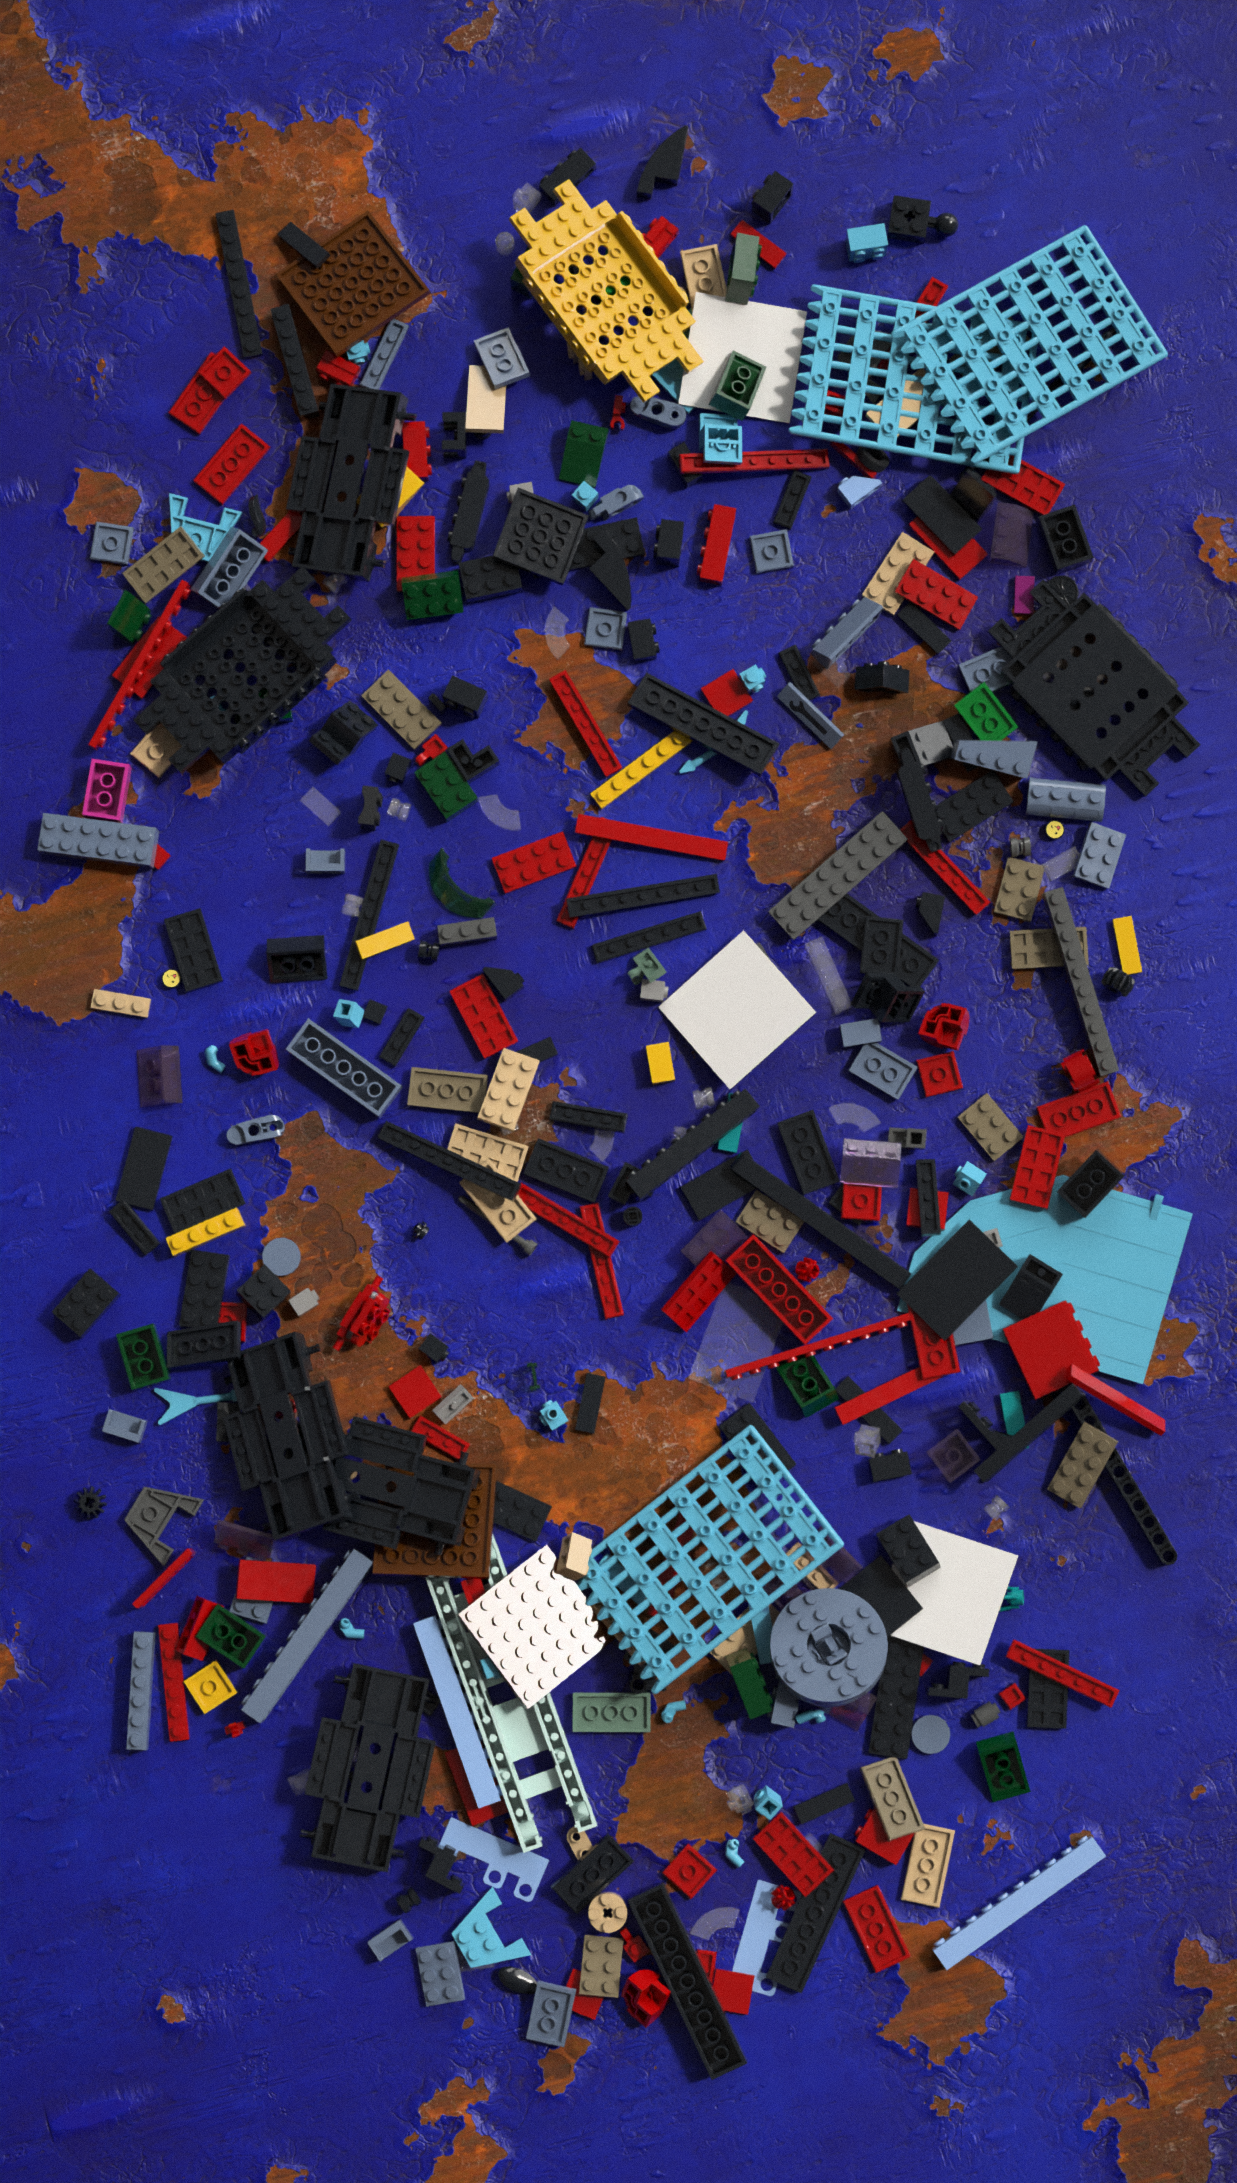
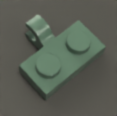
M647 948L633 958L638 967L630 970L627 974L632 982L638 985L644 975L652 983L667 972L652 951Z

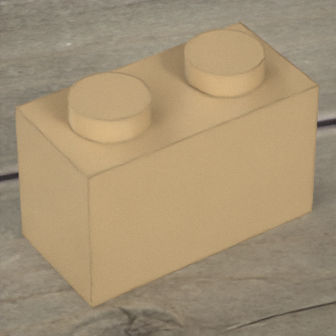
M573 1532L563 1537L556 1573L575 1581L584 1577L589 1570L588 1560L592 1553V1540Z

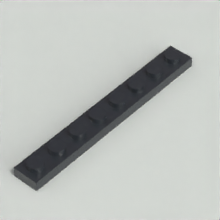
M234 209L218 212L215 214L244 359L263 356Z
M380 840L339 986L355 991L359 990L368 957L360 958L354 941L375 934L400 846L397 843Z
M717 874L567 898L566 903L569 918L718 894L720 889Z
M388 1121L385 1122L377 1137L383 1142L511 1202H514L522 1186L519 1182Z

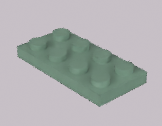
M573 1692V1732H650L651 1693Z

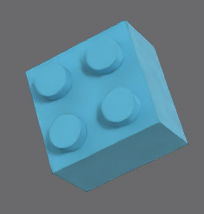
M884 223L847 229L845 241L849 262L860 263L868 258L879 260L886 256L888 241Z

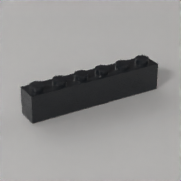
M289 304L271 308L301 420L305 421L319 417V410Z

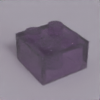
M958 1429L925 1452L948 1483L954 1481L981 1460Z

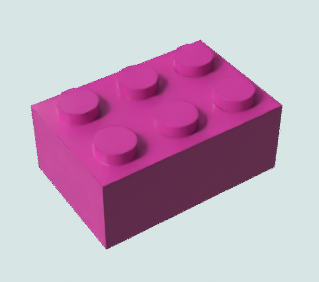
M91 759L82 812L84 818L123 823L132 770L129 764Z

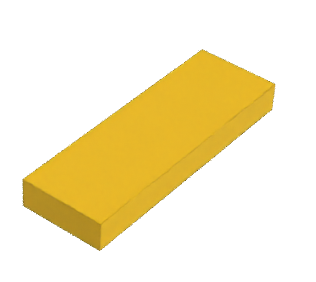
M1132 916L1112 919L1122 971L1128 975L1142 973Z
M404 922L354 942L360 958L364 959L412 941L414 936L409 922Z

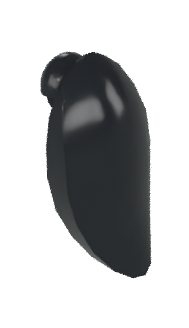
M258 495L250 497L248 507L251 519L255 525L251 532L257 538L266 533V521L259 504Z
M511 1966L499 1969V1980L508 1989L523 1994H535L537 1981L529 1973Z

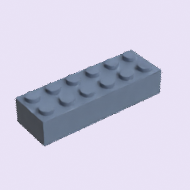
M43 813L38 851L41 854L154 869L159 830L155 827Z
M309 1018L286 1048L288 1053L379 1118L382 1117L403 1088L402 1085Z

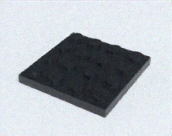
M518 487L492 558L563 586L589 515Z

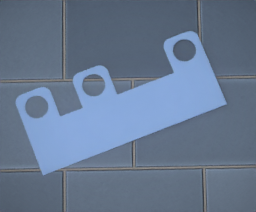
M452 1817L440 1842V1845L444 1847L447 1844L455 1848V1853L461 1851L489 1863L483 1881L494 1888L502 1887L508 1872L520 1877L514 1890V1895L527 1902L533 1900L549 1862L548 1859L530 1851L523 1853L521 1847ZM491 1871H498L501 1874V1880L498 1883L490 1882L489 1873ZM523 1884H528L532 1888L531 1894L527 1897L522 1896L519 1892V1888Z
M758 1880L732 1971L755 1975L752 1991L773 1996L778 1982L772 1980L773 1988L769 1991H764L761 1988V1981L767 1977L766 1973L760 1971L769 1939L781 1943L782 1939L776 1936L775 1931L777 1927L784 1926L787 1928L789 1924L775 1920L778 1909L771 1902V1897L773 1896L771 1892L779 1885ZM793 1890V1892L797 1897V1903L794 1906L788 1908V1910L795 1911L798 1902L802 1896V1894L796 1890Z

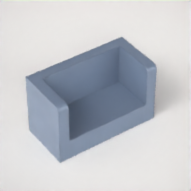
M306 848V873L345 874V849H340V851H320Z
M878 1018L840 1024L839 1026L843 1049L849 1046L882 1042Z
M109 1409L102 1431L141 1443L148 1421Z
M399 1919L368 1940L367 1943L381 1962L391 1953L413 1940V1936L403 1921Z

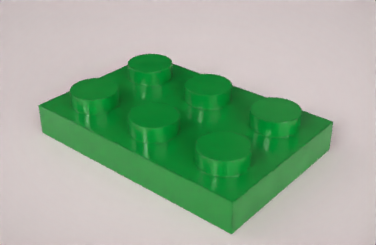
M985 682L980 683L953 705L979 740H1003L1018 728L1017 724Z

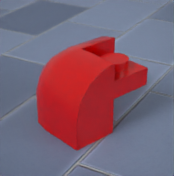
M941 1003V1005L927 1011L918 1034L923 1041L941 1049L945 1047L958 1051L963 1036L967 1035L969 1012L964 1007Z
M268 1029L254 1033L249 1032L230 1041L229 1047L238 1069L240 1068L243 1072L254 1076L278 1069V1054Z
M639 1970L627 1979L621 1997H624L628 2009H626L628 2013L645 2028L654 2022L670 2002L668 1998L671 1993L666 1986L659 1982L661 1975L651 1970Z

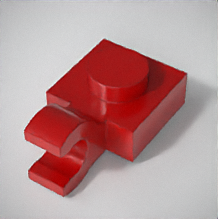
M615 395L613 418L610 423L612 430L615 423L621 424V431L625 428L621 413H625L626 402H623V396Z
M435 734L422 745L424 752L418 755L415 761L419 766H422L429 758L433 760L447 751L448 747Z
M245 1721L234 1722L224 1727L226 1735L231 1733L232 1738L239 1737L243 1733L242 1729L247 1728Z
M627 1927L620 1930V1934L627 1942L623 1945V1948L633 1962H636L650 1952L639 1934L633 1937Z

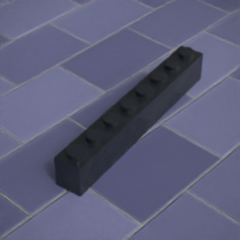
M746 1089L742 1092L740 1090L736 1091L730 1096L731 1100L725 1103L723 1101L715 1108L716 1112L712 1115L710 1113L706 1114L698 1126L694 1124L685 1131L687 1133L685 1136L675 1138L671 1142L672 1146L667 1150L665 1147L656 1153L657 1157L654 1160L648 1159L641 1165V1170L637 1173L634 1170L626 1177L627 1180L624 1185L638 1202H641L758 1111L759 1104Z

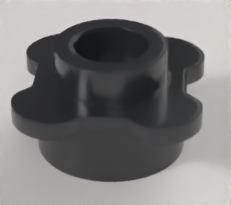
M424 1221L418 1222L412 1229V1237L419 1240L423 1239L429 1231V1227L426 1226L427 1223Z

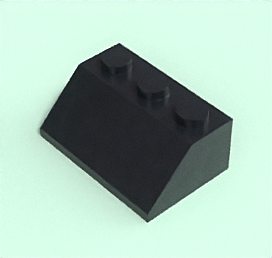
M324 935L267 939L266 953L270 983L328 979Z

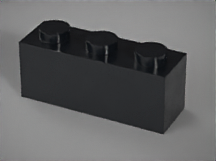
M579 148L577 151L573 150L564 163L560 162L550 176L546 175L540 181L539 189L541 193L554 206L560 203L553 192L554 188L568 179L576 188L596 170V163L582 148Z

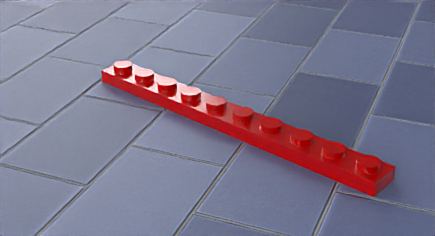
M181 580L90 740L88 745L92 749L98 751L99 747L102 748L105 745L106 735L108 731L111 732L114 729L117 715L123 713L126 699L132 697L135 691L134 685L137 681L140 682L144 675L143 669L152 662L154 657L152 654L155 648L159 649L161 646L164 632L167 633L170 630L172 618L179 614L182 607L180 604L183 599L186 600L191 592L188 582Z
M909 1313L725 1370L724 1374L726 1379L731 1377L733 1381L742 1378V1374L746 1372L752 1375L761 1372L760 1368L768 1366V1369L779 1366L778 1362L786 1360V1363L798 1360L797 1356L803 1354L806 1358L815 1355V1351L823 1349V1352L832 1350L834 1345L841 1343V1346L853 1343L852 1339L859 1337L860 1340L870 1338V1333L878 1332L879 1335L889 1332V1327L896 1326V1329L908 1326L907 1322L911 1318Z

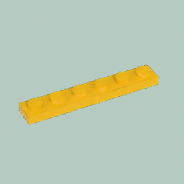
M673 731L590 793V795L599 807L604 809L693 741Z

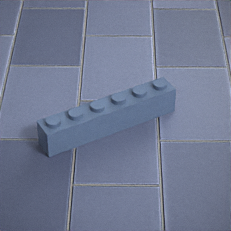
M135 1631L133 1636L127 1749L148 1750L156 1632Z

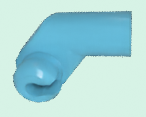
M210 1045L205 1050L207 1065L222 1073L226 1065L217 1060V1047Z
M685 1700L666 1704L661 1714L662 1720L665 1723H671L677 1711L686 1710Z

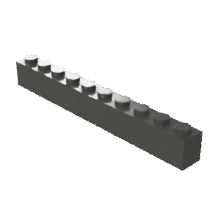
M1061 887L1044 892L1042 898L1097 1077L1117 1072L1119 1068L1064 889Z

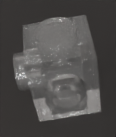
M526 183L521 189L518 188L512 196L513 208L517 212L526 208L529 214L542 200L541 193L529 183Z
M861 1424L859 1432L856 1431L854 1435L855 1454L875 1457L881 1442L880 1428Z
M744 1783L726 1792L729 1800L726 1802L731 1811L735 1810L737 1814L741 1812L744 1815L753 1810L751 1806L754 1803Z

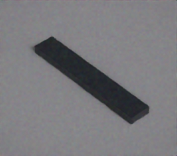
M699 911L593 944L592 949L598 964L707 930L702 913Z

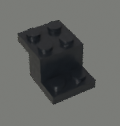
M348 701L330 715L322 729L312 735L309 742L336 765H339L357 751L365 737L372 733L378 724L359 709L356 704Z
M866 973L854 995L851 1005L854 1008H869L881 1022H910L925 991L921 987H907L895 973Z
M953 1661L952 1665H948L946 1688H944V1684L931 1683V1687L927 1686L926 1694L967 1699L969 1675L989 1677V1669L985 1668L984 1664L979 1666L972 1663V1667L965 1666L966 1663Z
M424 1836L419 1846L435 1854L425 1876L460 1894L465 1885L462 1883L463 1879L454 1874L451 1877L448 1876L458 1856L455 1853L456 1849L447 1844L445 1847L438 1844L439 1840L433 1836Z

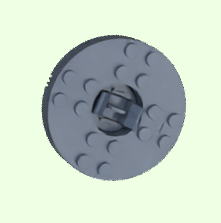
M822 1588L799 1595L780 1612L771 1632L770 1658L775 1674H777L779 1681L782 1682V1685L791 1694L809 1704L835 1707L852 1703L855 1699L858 1700L859 1697L861 1698L862 1695H866L876 1685L886 1664L888 1642L882 1620L869 1603L845 1590Z

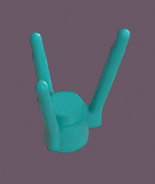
M1008 1586L1007 1590L1011 1592H1007L1003 1600H1007V1603L1011 1605L1001 1607L999 1612L1019 1609V1605H1024V1591L1019 1590V1587Z

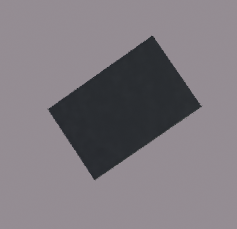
M969 1219L896 1294L946 1341L1018 1266Z
M881 1555L839 1588L859 1596L872 1606L883 1622L887 1637L923 1609Z

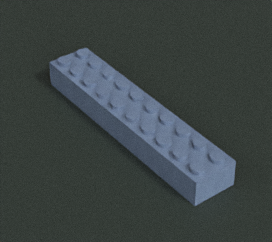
M358 1549L349 1550L343 1558L345 1562L342 1567L337 1566L331 1575L334 1577L330 1583L326 1582L320 1590L323 1593L321 1597L313 1600L309 1606L311 1609L309 1614H304L297 1623L300 1627L297 1631L292 1630L286 1639L289 1641L286 1647H280L275 1655L277 1657L274 1663L270 1662L264 1670L266 1673L265 1677L257 1680L253 1686V1689H255L253 1694L247 1695L241 1703L244 1706L241 1710L257 1722L262 1723L265 1721L372 1568L373 1560Z

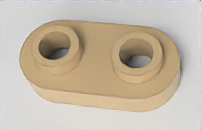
M577 1827L569 1829L567 1841L577 1860L582 1857V1852L584 1850L589 1851L593 1845L585 1831L579 1833ZM574 1833H578L580 1835L579 1840L573 1839Z

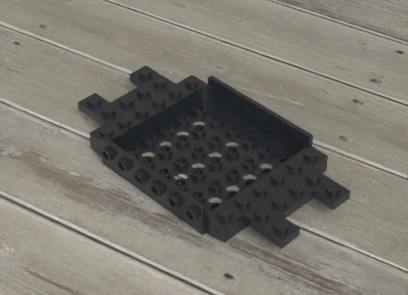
M303 566L275 592L263 579L249 592L245 587L237 590L228 602L223 603L216 613L207 617L205 623L199 628L194 629L185 641H181L176 649L165 655L162 662H160L164 669L150 682L161 695L143 710L134 721L146 735L162 723L182 745L168 759L181 774L190 768L209 749L224 764L239 752L242 755L327 678L325 674L337 662L324 645L351 622L352 619L339 605L325 617L317 611L303 595L316 582ZM255 625H261L262 627L261 632L258 634L252 633V628ZM268 637L273 638V644L270 647H265L264 640ZM227 650H232L234 653L233 657L229 660L224 659V653ZM278 651H285V657L282 660L275 658ZM244 663L245 670L241 673L236 672V665ZM291 663L297 665V669L293 673L287 671V667ZM204 676V684L197 685L196 678ZM250 676H256V684L252 686L248 685V678ZM210 689L217 690V695L214 698H208L207 696ZM262 689H267L269 691L268 696L264 699L260 698L259 692ZM224 701L228 702V709L226 711H220V703ZM236 714L240 715L239 723L232 724L231 717Z
M1042 580L1029 592L1030 596L1041 608L1024 624L1014 631L1001 618L988 630L993 639L1013 658L1000 671L1012 685L1010 695L1016 702L1020 701L1024 705L1023 709L1027 714L1035 716L1037 724L1043 730L1046 728L1051 733L1049 735L1055 743L1059 742L1064 747L1063 751L1066 755L1075 758L1077 761L1076 765L1082 771L1086 770L1089 772L1092 769L1106 782L1119 770L1146 797L1159 784L1147 769L1173 745L1187 758L1201 745L1175 718L1189 702L1178 691L1179 685L1177 681L1164 671L1163 666L1151 657V654L1138 643L1132 634H1129L1124 629L1123 624L1116 620L1105 606H1102L1101 603L1096 605L1085 593L1068 606ZM1085 635H1094L1095 642L1087 644L1084 640ZM1073 647L1081 649L1082 653L1079 657L1071 655ZM1065 660L1068 664L1067 669H1058L1057 662ZM1117 661L1121 664L1122 668L1119 672H1114L1111 669L1112 662ZM1047 672L1052 673L1054 676V680L1051 683H1046L1043 680V675ZM1100 674H1104L1108 678V682L1105 685H1100L1097 682V677ZM1086 687L1092 688L1094 690L1093 697H1085L1083 690ZM1140 689H1145L1148 692V697L1144 700L1139 699L1137 696V692ZM1072 700H1077L1080 703L1079 710L1073 711L1070 709L1069 704ZM1126 702H1131L1134 705V710L1130 713L1126 712L1123 708ZM1112 715L1120 717L1119 725L1114 726L1110 723L1109 719ZM1098 728L1106 730L1107 735L1105 738L1101 739L1096 736Z

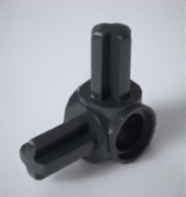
M638 1663L634 1664V1670L630 1672L629 1686L636 1694L647 1693V1690H651L658 1680L642 1679L640 1677L646 1663L641 1666ZM640 1679L643 1681V1684L640 1687H635L633 1682Z

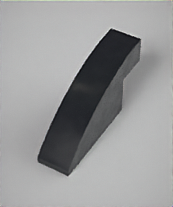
M683 126L670 135L653 153L641 175L637 188V197L652 199L655 182L677 186L688 135V126Z
M603 528L593 540L605 554L589 569L625 609L629 610L631 608V586L627 567L613 538Z

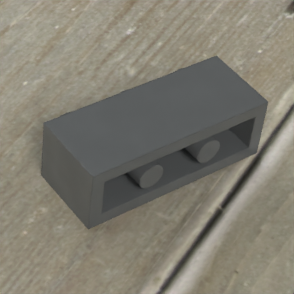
M494 917L437 925L441 947L498 939Z

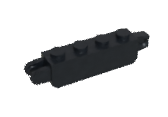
M475 460L471 472H468L467 477H463L461 488H464L463 494L458 496V513H454L452 524H455L454 529L449 531L447 542H450V548H452L451 560L455 564L463 561L465 552L469 553L474 549L490 487L489 479L486 476L487 463Z
M902 749L899 753L902 765L898 766L896 774L916 836L925 840L930 852L942 849L940 835L942 834L943 824L935 813L938 809L935 800H931L929 794L932 792L929 782H925L923 776L926 774L923 763L920 764L917 760L914 761L911 751Z

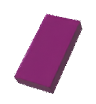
M1015 576L1014 614L1033 615L1034 599L1030 596L1029 592L1034 588L1035 576Z

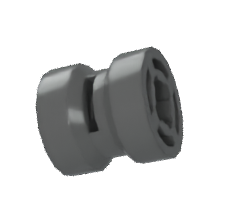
M1023 837L1019 840L1017 838H1010L1011 857H1017L1018 855L1031 856L1030 837Z

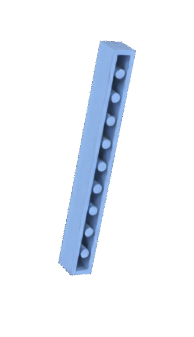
M432 1616L413 1623L477 1806L482 1808L501 1801L500 1796H503L500 1786L495 1785L493 1778L496 1777L493 1766L489 1767L487 1759L490 1758L487 1749L481 1746L480 1741L483 1738L480 1729H475L474 1722H476L473 1710L469 1712L467 1704L470 1701L467 1693L462 1692L461 1685H463L460 1674L456 1675L454 1669L457 1666L453 1655H449L447 1650L450 1648L447 1637L443 1638L441 1630H443L441 1620L436 1619V1616Z
M1083 1836L1077 1841L1078 1845L1073 1849L1068 1847L1062 1851V1856L1059 1859H1051L1045 1864V1869L1034 1871L1029 1875L1031 1879L1025 1883L1023 1881L1019 1882L1013 1887L1014 1891L1010 1894L1005 1892L998 1897L999 1902L993 1906L991 1903L981 1910L983 1913L978 1917L973 1915L965 1921L967 1924L964 1927L960 1928L958 1926L950 1932V1937L945 1940L941 1938L935 1942V1947L932 1950L946 1970L1106 1857L1092 1836Z

